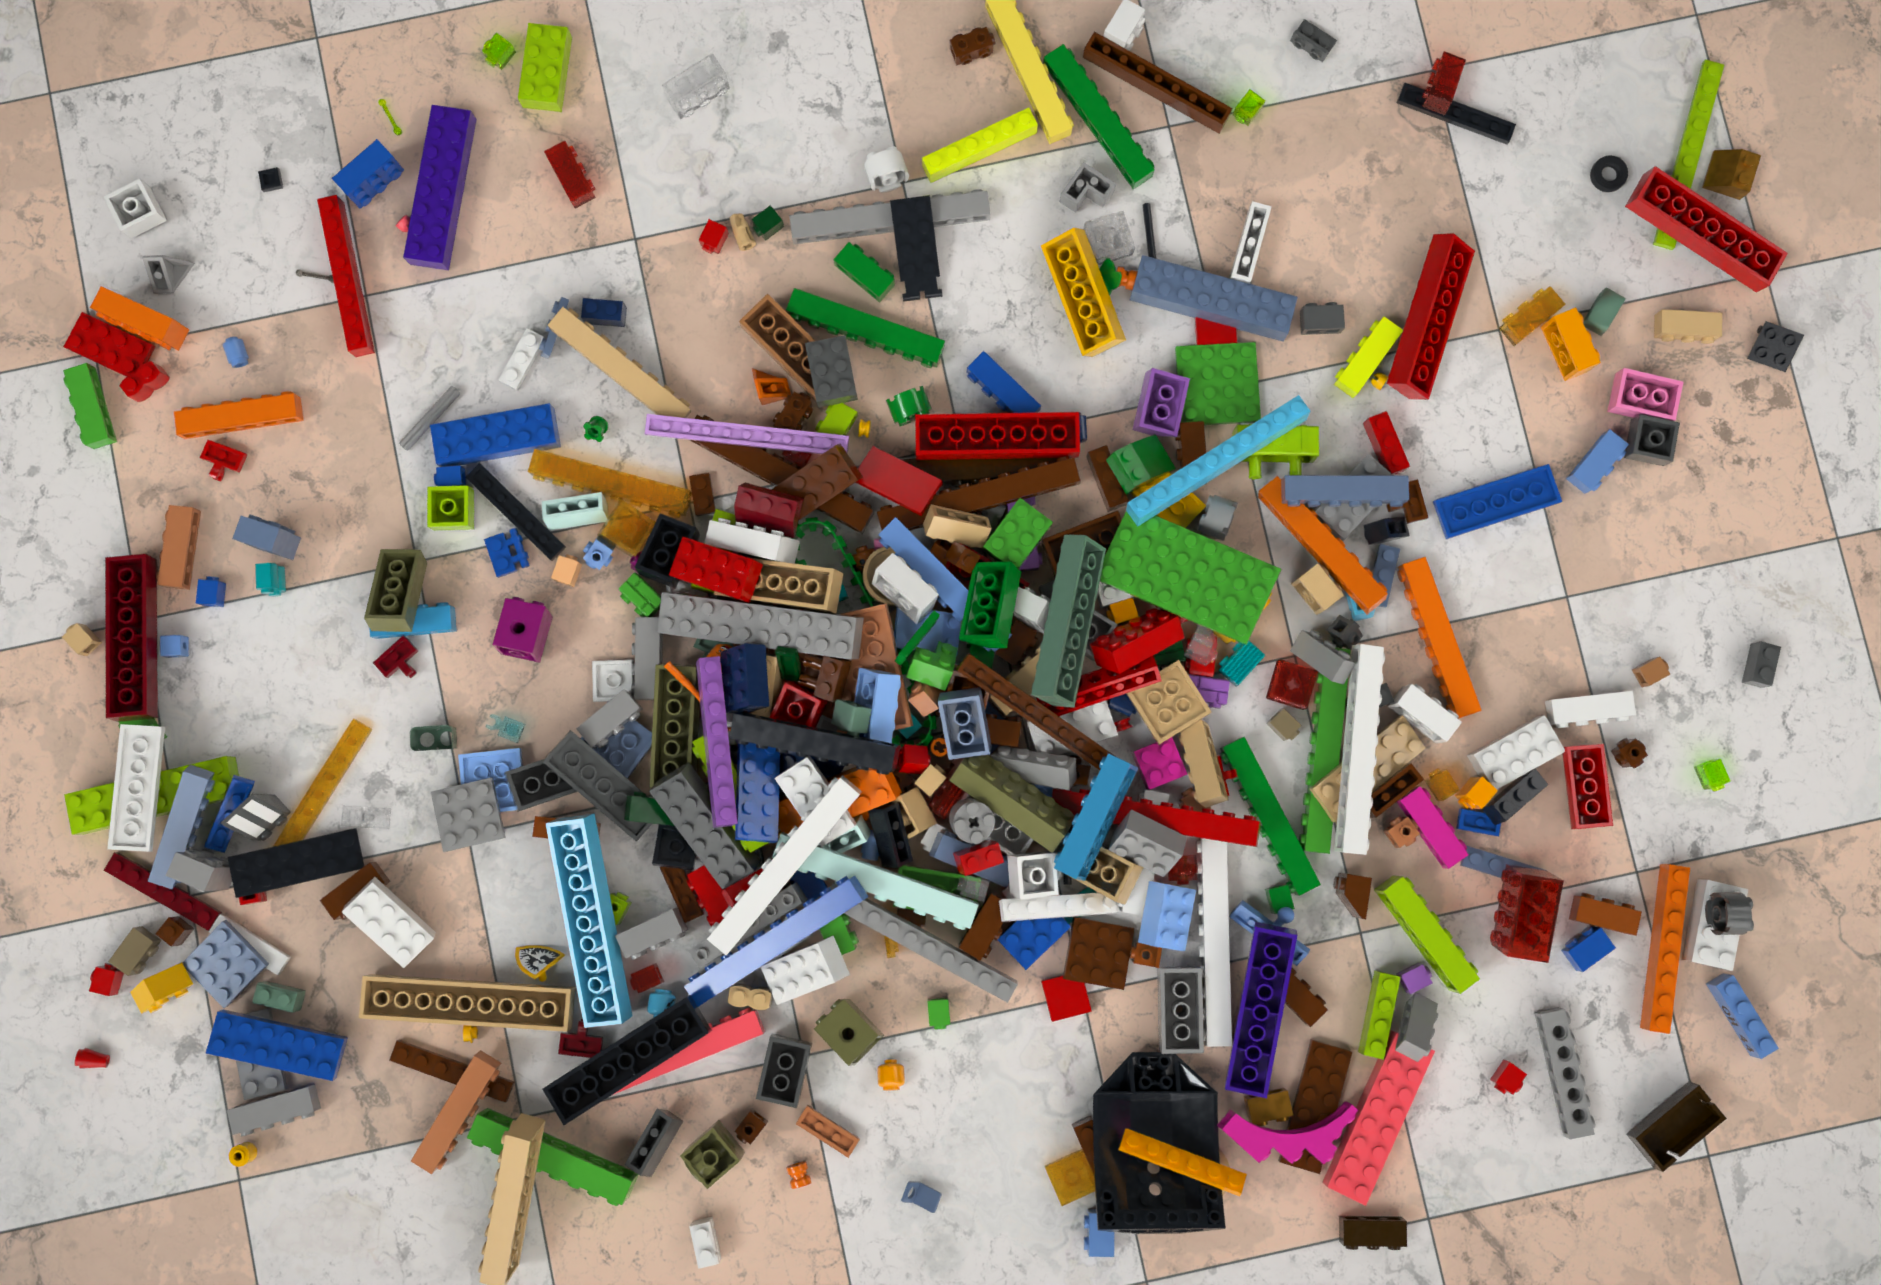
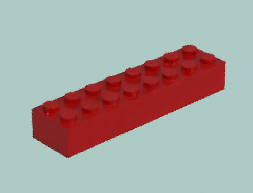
M1656 166L1642 175L1625 205L1626 208L1756 293L1771 285L1788 254Z
M1454 233L1433 234L1388 376L1387 384L1408 399L1429 400L1474 257L1475 250Z
M1079 412L915 414L916 460L1061 458L1065 456L1078 458L1080 454Z

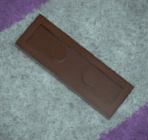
M659 867L684 923L704 915L696 900L697 897L694 890L691 891L686 882L688 877L685 870Z

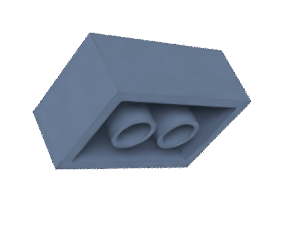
M249 514L248 518L240 516L232 539L253 548L294 560L301 537L295 535L296 531L281 524L266 521Z
M981 687L940 693L938 706L949 760L990 754L992 745Z

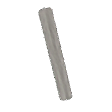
M451 386L399 442L400 446L408 451L430 428V425L460 395V392Z

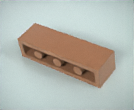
M169 505L165 514L166 529L162 534L163 549L159 555L161 563L160 570H158L156 575L157 585L166 588L190 590L201 515L200 510L193 507Z

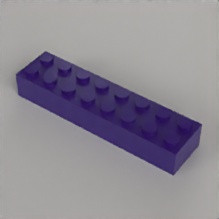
M431 105L403 256L410 265L449 271L477 121L471 110Z
M1255 921L1225 1079V1090L1267 1099L1298 936L1296 929Z

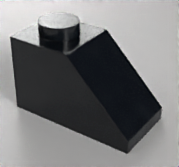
M1405 517L1385 518L1363 525L1365 530L1364 536L1368 541V545L1380 544L1410 536Z

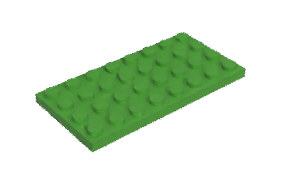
M1126 511L1104 557L1100 582L1247 645L1279 577L1281 568L1158 516L1152 517L1137 527Z

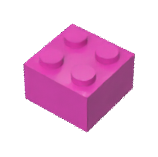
M1172 737L1160 745L1156 742L1131 752L1146 790L1188 775Z

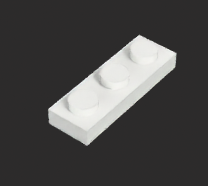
M527 328L498 381L518 391L540 351L539 346L542 338H546Z

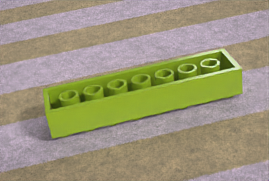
M223 756L190 764L214 772L212 780L215 781L212 791L208 792L206 797L209 799L208 805L222 802L233 775L239 776L236 757ZM189 765L161 771L156 817L170 814L183 771ZM114 783L64 794L72 835H84L110 828Z

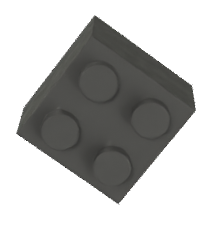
M1641 414L1634 417L1630 422L1627 439L1629 445L1625 450L1627 453L1624 458L1659 466H1665L1673 462L1680 422Z

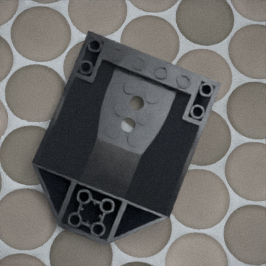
M1132 1052L1093 1094V1158L1098 1231L1128 1234H1182L1226 1228L1221 1189L1159 1166L1158 1173L1152 1174L1148 1170L1150 1162L1118 1150L1124 1131L1127 1128L1220 1164L1217 1126L1218 1092L1176 1054ZM1152 1184L1157 1185L1160 1188V1194H1151L1149 1186Z

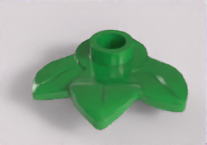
M1106 258L1099 270L1110 296L1112 290L1117 289L1120 285L1122 274L1116 271L1113 261L1110 258Z

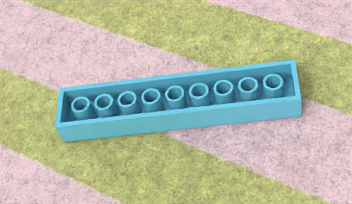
M595 813L557 818L546 823V829L584 1028L623 1024L633 1015L620 946L615 937L617 930Z

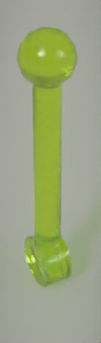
M379 99L378 104L383 107L394 127V133L397 136L401 135L402 130L396 125L386 106L385 99Z

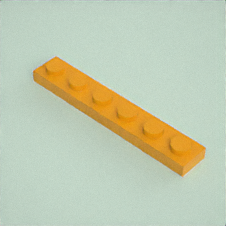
M1125 1129L1118 1149L1234 1195L1240 1196L1242 1194L1247 1174L1133 1130Z

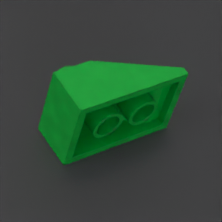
M1156 434L1130 443L1114 451L1106 459L1126 495L1176 469Z

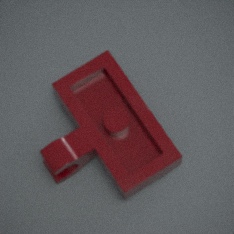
M403 635L379 656L373 664L386 678L392 676L399 668L407 677L412 678L417 672L407 661L418 650Z
M583 1019L578 1022L577 1034L566 1032L560 1034L558 1054L591 1058L602 1051L603 1037L587 1035L589 1027L584 1028Z

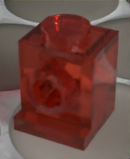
M782 450L783 458L801 468L806 466L813 454L805 452L794 454L792 451Z

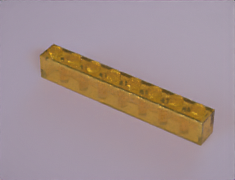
M534 449L528 473L533 476L532 479L540 482H544L545 479L550 480L553 485L564 487V484L572 486V490L583 492V490L591 491V494L602 492L603 495L610 496L612 501L622 503V500L629 501V505L641 508L642 505L648 506L650 511L657 513L663 510L669 512L668 515L675 518H680V515L686 517L692 498V492L688 489Z

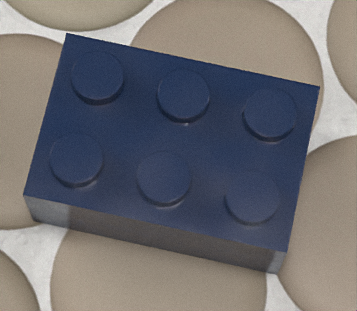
M744 643L722 651L720 662L722 665L726 713H750L770 707L765 645Z

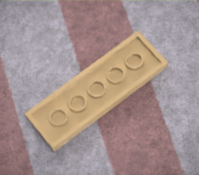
M1399 715L1377 733L1378 744L1375 748L1377 761L1373 771L1375 784L1372 792L1426 749L1403 715ZM1342 763L1310 788V791L1332 822H1337Z

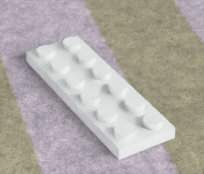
M120 724L108 849L153 852L165 727Z

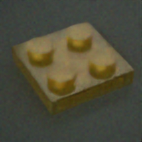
M1082 1149L1044 1166L1061 1206L1095 1192L1094 1174Z

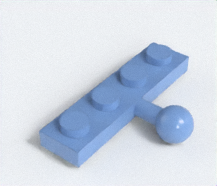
M1242 900L1229 917L1253 934L1255 921L1282 926L1284 923L1287 924L1293 921L1294 911L1289 907H1282L1278 911V918L1272 922ZM1298 940L1296 941L1292 962L1296 966L1310 951L1308 947Z

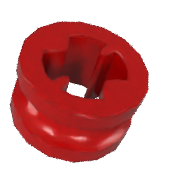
M1130 717L1114 722L1117 732L1133 727V724L1129 723Z

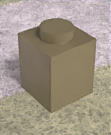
M1284 708L1280 709L1266 723L1283 741L1293 740L1300 733L1298 729L1302 726Z

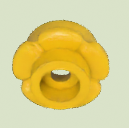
M463 1025L464 1042L470 1041V1043H473V1039L478 1038L477 1026Z

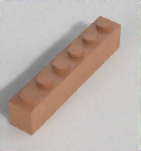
M481 1050L474 1055L411 1159L412 1163L430 1174H433L437 1169L441 1170L448 1160L445 1158L448 1151L451 1153L458 1143L456 1141L459 1134L462 1135L469 1124L466 1121L469 1116L473 1117L479 1109L477 1103L488 1094L490 1090L488 1088L491 1081L494 1082L501 1071L498 1069L502 1064L501 1062Z

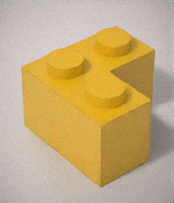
M181 962L143 979L130 993L141 1014L147 1011L153 1013L169 1002L168 998L173 996L179 998L187 994V989L193 985V982Z

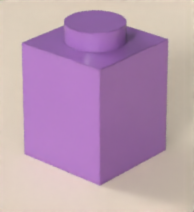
M1416 963L1396 973L1397 976L1401 977L1400 983L1408 994H1412L1433 983L1430 979L1432 977L1430 969L1421 963Z

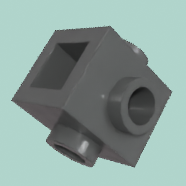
M1341 615L1327 629L1333 638L1332 642L1339 648L1344 647L1352 650V645H1356L1363 637L1359 630V624Z

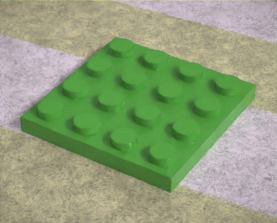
M1256 342L1175 347L1176 374L1190 378L1180 423L1204 421V425L1255 423L1261 419Z

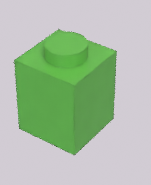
M948 998L928 999L929 1026H934L935 1030L946 1029V1025H950Z

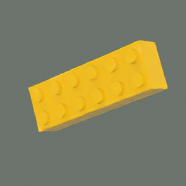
M1072 228L1042 244V251L1082 356L1094 357L1126 341L1085 230Z

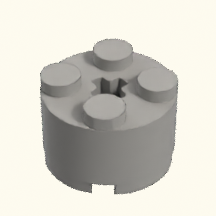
M1210 495L1206 503L1205 512L1207 514H1202L1198 530L1202 534L1224 541L1238 503L1217 495Z
M975 798L958 801L950 811V826L953 832L967 843H981L991 835L994 829L995 817L988 806ZM970 818L975 819L974 823H970L968 820Z

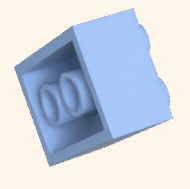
M1149 881L1138 943L1185 952L1196 890Z

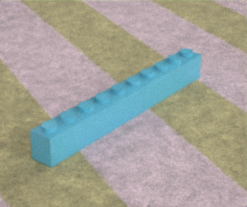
M1299 395L1129 501L1126 511L1138 527L1306 421L1311 412Z

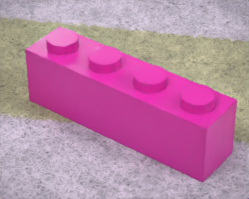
M1421 786L1415 787L1399 799L1397 804L1406 817L1412 818L1417 823L1419 835L1442 868L1449 869L1469 855L1466 852L1467 846L1454 835L1455 829L1442 818L1443 813L1441 809L1430 801L1431 796L1425 788H1421Z

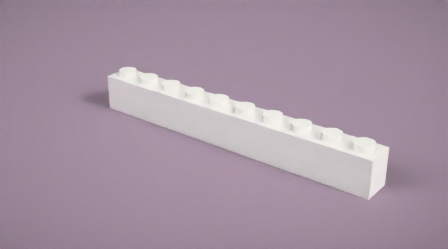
M1358 644L1352 645L1351 660L1356 664L1349 676L1334 852L1366 855L1370 844L1368 830L1371 827L1370 809L1373 806L1371 795L1375 784L1373 771L1377 761L1375 748L1378 744L1377 726L1380 723L1378 712L1382 701L1380 688L1384 678L1382 665L1385 662L1384 647Z
M843 775L839 780L836 777L828 785L830 791L826 795L822 793L814 802L817 805L812 812L808 810L801 818L803 821L801 826L798 828L795 825L789 832L788 836L790 839L786 844L781 842L774 851L777 855L773 860L768 858L761 866L764 871L759 876L755 874L748 882L750 885L749 889L746 892L742 890L735 898L737 901L733 908L729 906L721 916L724 919L721 923L715 922L708 932L711 935L707 940L725 955L731 951L861 794L862 791Z
M1199 838V841H1196V853H1199L1200 861L1196 862L1197 874H1200V882H1197V894L1200 895L1201 903L1197 904V913L1201 915V924H1198V936L1202 938V945H1198L1199 957H1202V965L1199 967L1202 968L1203 1039L1204 1045L1207 1047L1232 1046L1227 842Z

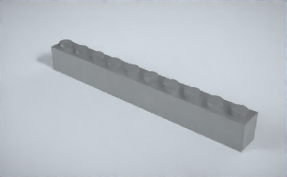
M976 189L971 191V193L954 192L948 196L936 194L930 198L934 227L990 220L987 191ZM875 202L868 206L856 204L851 208L839 206L827 211L816 209L811 213L799 211L795 212L794 215H789L794 245L894 232L891 205L884 202Z
M835 881L831 886L832 890L838 887V885L835 884ZM867 898L844 913L1007 1003L1018 985L1016 979L983 961H979L963 950Z

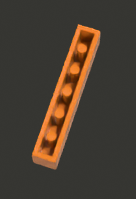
M291 391L282 392L278 396L267 394L262 395L258 399L248 397L242 398L239 402L222 401L219 405L202 404L200 408L183 407L180 411H174L176 435L183 439L304 421L301 398Z

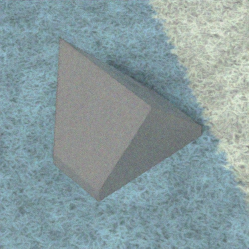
M165 255L142 257L154 294L174 293L195 264Z

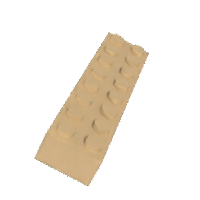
M521 1113L516 1121H512L510 1129L505 1131L502 1136L501 1144L504 1145L498 1157L500 1168L497 1170L494 1179L497 1185L491 1196V1200H494L488 1213L490 1223L485 1231L487 1241L481 1253L484 1255V1258L478 1270L481 1273L480 1283L507 1285L519 1266L546 1121L544 1119Z

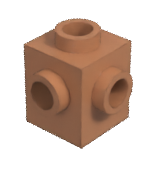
M1400 816L1389 822L1391 825L1383 830L1395 848H1401L1404 845L1407 847L1416 841L1415 837L1420 834L1417 830L1419 827L1412 818H1401Z

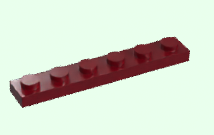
M118 852L113 853L103 870L208 931L218 916L222 914L221 911L177 886L170 889L148 882L151 871Z

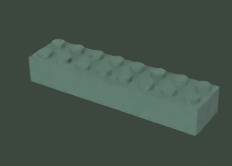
M1064 535L1060 558L1057 564L1056 578L1053 583L1051 602L1049 603L1048 617L1044 626L1043 641L1040 645L1041 651L1036 665L1035 680L1032 684L1031 695L1052 706L1075 707L1106 548L1086 535Z

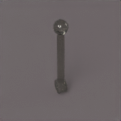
M301 269L296 270L298 277L308 276L329 280L331 283H334L332 275L324 276L303 272Z

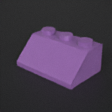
M1155 368L1148 370L1144 376L1132 430L1148 435L1156 434V436L1177 437L1190 378Z

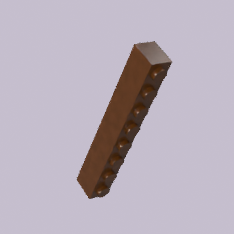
M1095 31L1084 48L1083 58L1218 134H1220L1229 119L1233 108Z

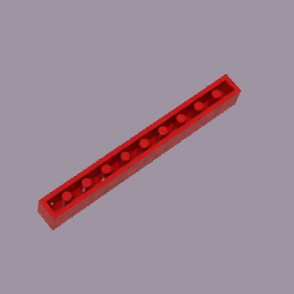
M1053 789L1052 798L1056 803L1069 809L1072 814L1076 815L1077 813L1080 814L1083 807L1081 802L1086 794L1089 795L1090 790L1079 789L1078 793L1072 792L1071 789ZM1125 796L1112 823L1119 825L1130 810H1133L1184 836L1257 847L1261 825V822L1256 821L1257 817L1244 815L1243 819L1235 818V813L1223 812V815L1214 814L1215 810L1202 808V812L1193 811L1194 807L1181 805V809L1173 808L1172 803L1161 802L1160 805L1152 804L1153 800L1141 798L1140 802H1135L1129 796Z

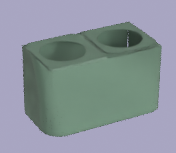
M1607 287L1604 288L1584 318V326L1602 336L1611 325L1626 298Z
M448 725L413 727L410 730V747L414 751L457 749L456 728ZM447 731L452 733V744L449 746L443 745L440 741L441 735ZM424 733H431L434 736V743L429 747H424L420 743V737Z

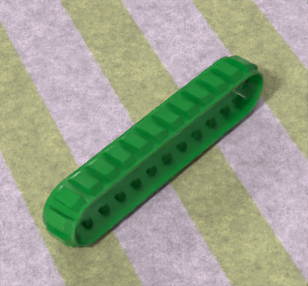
M818 517L806 518V522L798 524L795 538L791 539H802L805 536L804 531L810 529V532H816L817 528L823 529L822 534L826 537L829 534L833 536L835 542L831 546L834 551L841 550L845 558L841 562L843 568L850 567L854 575L850 582L853 586L859 585L864 594L859 598L862 604L869 603L870 607H873L872 604L876 601L867 590H864L863 575L860 571H854V566L857 564L851 553L845 554L844 551L848 548L842 536L835 535L837 528L828 520L824 523L819 521ZM796 557L795 564L807 565L804 559L798 561ZM897 648L898 654L902 649ZM905 661L901 665L902 675L907 674L909 666L908 661ZM909 679L911 685L907 688L909 694L911 693L910 689L915 683V680L912 681V679ZM927 715L929 719L923 721L924 727L930 728L927 735L921 733L918 737L921 742L916 745L928 746L932 742L934 737L931 736L932 730H937L936 716ZM898 735L892 738L893 744L900 745V748L903 746L899 744L902 738ZM907 740V745H914V741Z

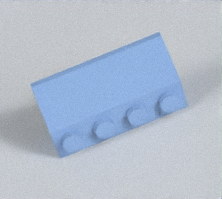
M859 667L854 702L872 710L869 717L868 732L860 733V737L892 743V735L895 729V713L898 708V691L901 687V675Z

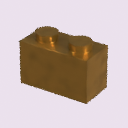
M1285 1088L1268 1091L1267 1099L1253 1095L1244 1096L1249 1122L1255 1125L1265 1126L1268 1124V1121L1272 1120L1283 1122L1287 1121L1288 1117L1294 1116L1288 1090Z

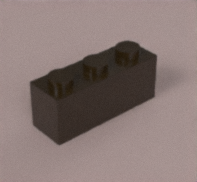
M1339 1216V1242L1346 1246V1249L1357 1250L1358 1246H1366L1370 1250H1379V1247H1388L1389 1250H1400L1401 1247H1407V1221L1399 1216Z

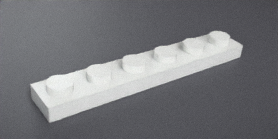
M1100 893L1043 896L1026 899H1001L999 901L1002 922L1116 914L1119 912L1118 902Z

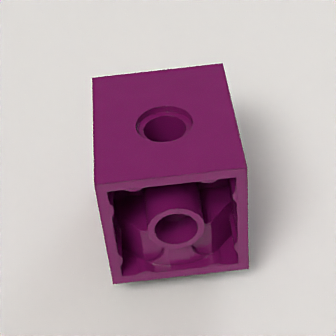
M519 597L505 598L492 645L501 655L540 663L553 616L541 602L532 601V603H528Z

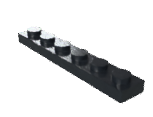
M1408 83L1403 84L1396 102L1402 106L1506 145L1510 142L1516 126L1515 123Z
M479 463L466 476L551 561L566 548L482 464Z

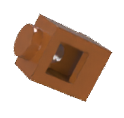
M1135 942V946H1131L1130 958L1133 959L1132 962L1135 964L1159 968L1162 948ZM1144 951L1149 952V957L1147 959H1144L1142 957V953Z

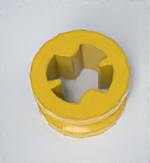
M860 419L858 437L864 435L866 438H869L871 420L865 422L863 419Z

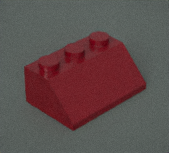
M745 482L738 486L734 504L736 522L748 524L751 527L766 528V531L769 532L772 530L784 532L783 536L795 538L804 498Z

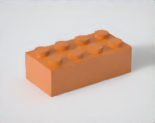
M102 286L90 306L91 309L97 312L96 316L104 319L106 322L116 327L119 326L129 333L137 334L151 343H157L169 351L171 348L179 351L189 332L188 328L176 320Z

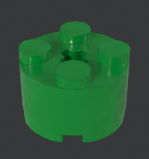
M919 386L920 391L912 388L895 395L893 401H890V399L886 400L895 424L899 423L900 427L911 423L910 419L914 418L915 414H929V411L932 410L923 386Z

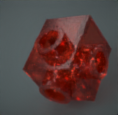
M1183 855L1168 872V881H1177V885H1189L1190 880H1198L1196 855Z

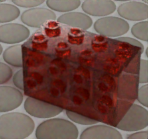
M1506 864V868L1502 871L1501 875L1502 889L1499 890L1497 897L1499 906L1498 910L1494 913L1495 927L1490 934L1491 945L1507 957L1549 963L1564 880L1545 870Z

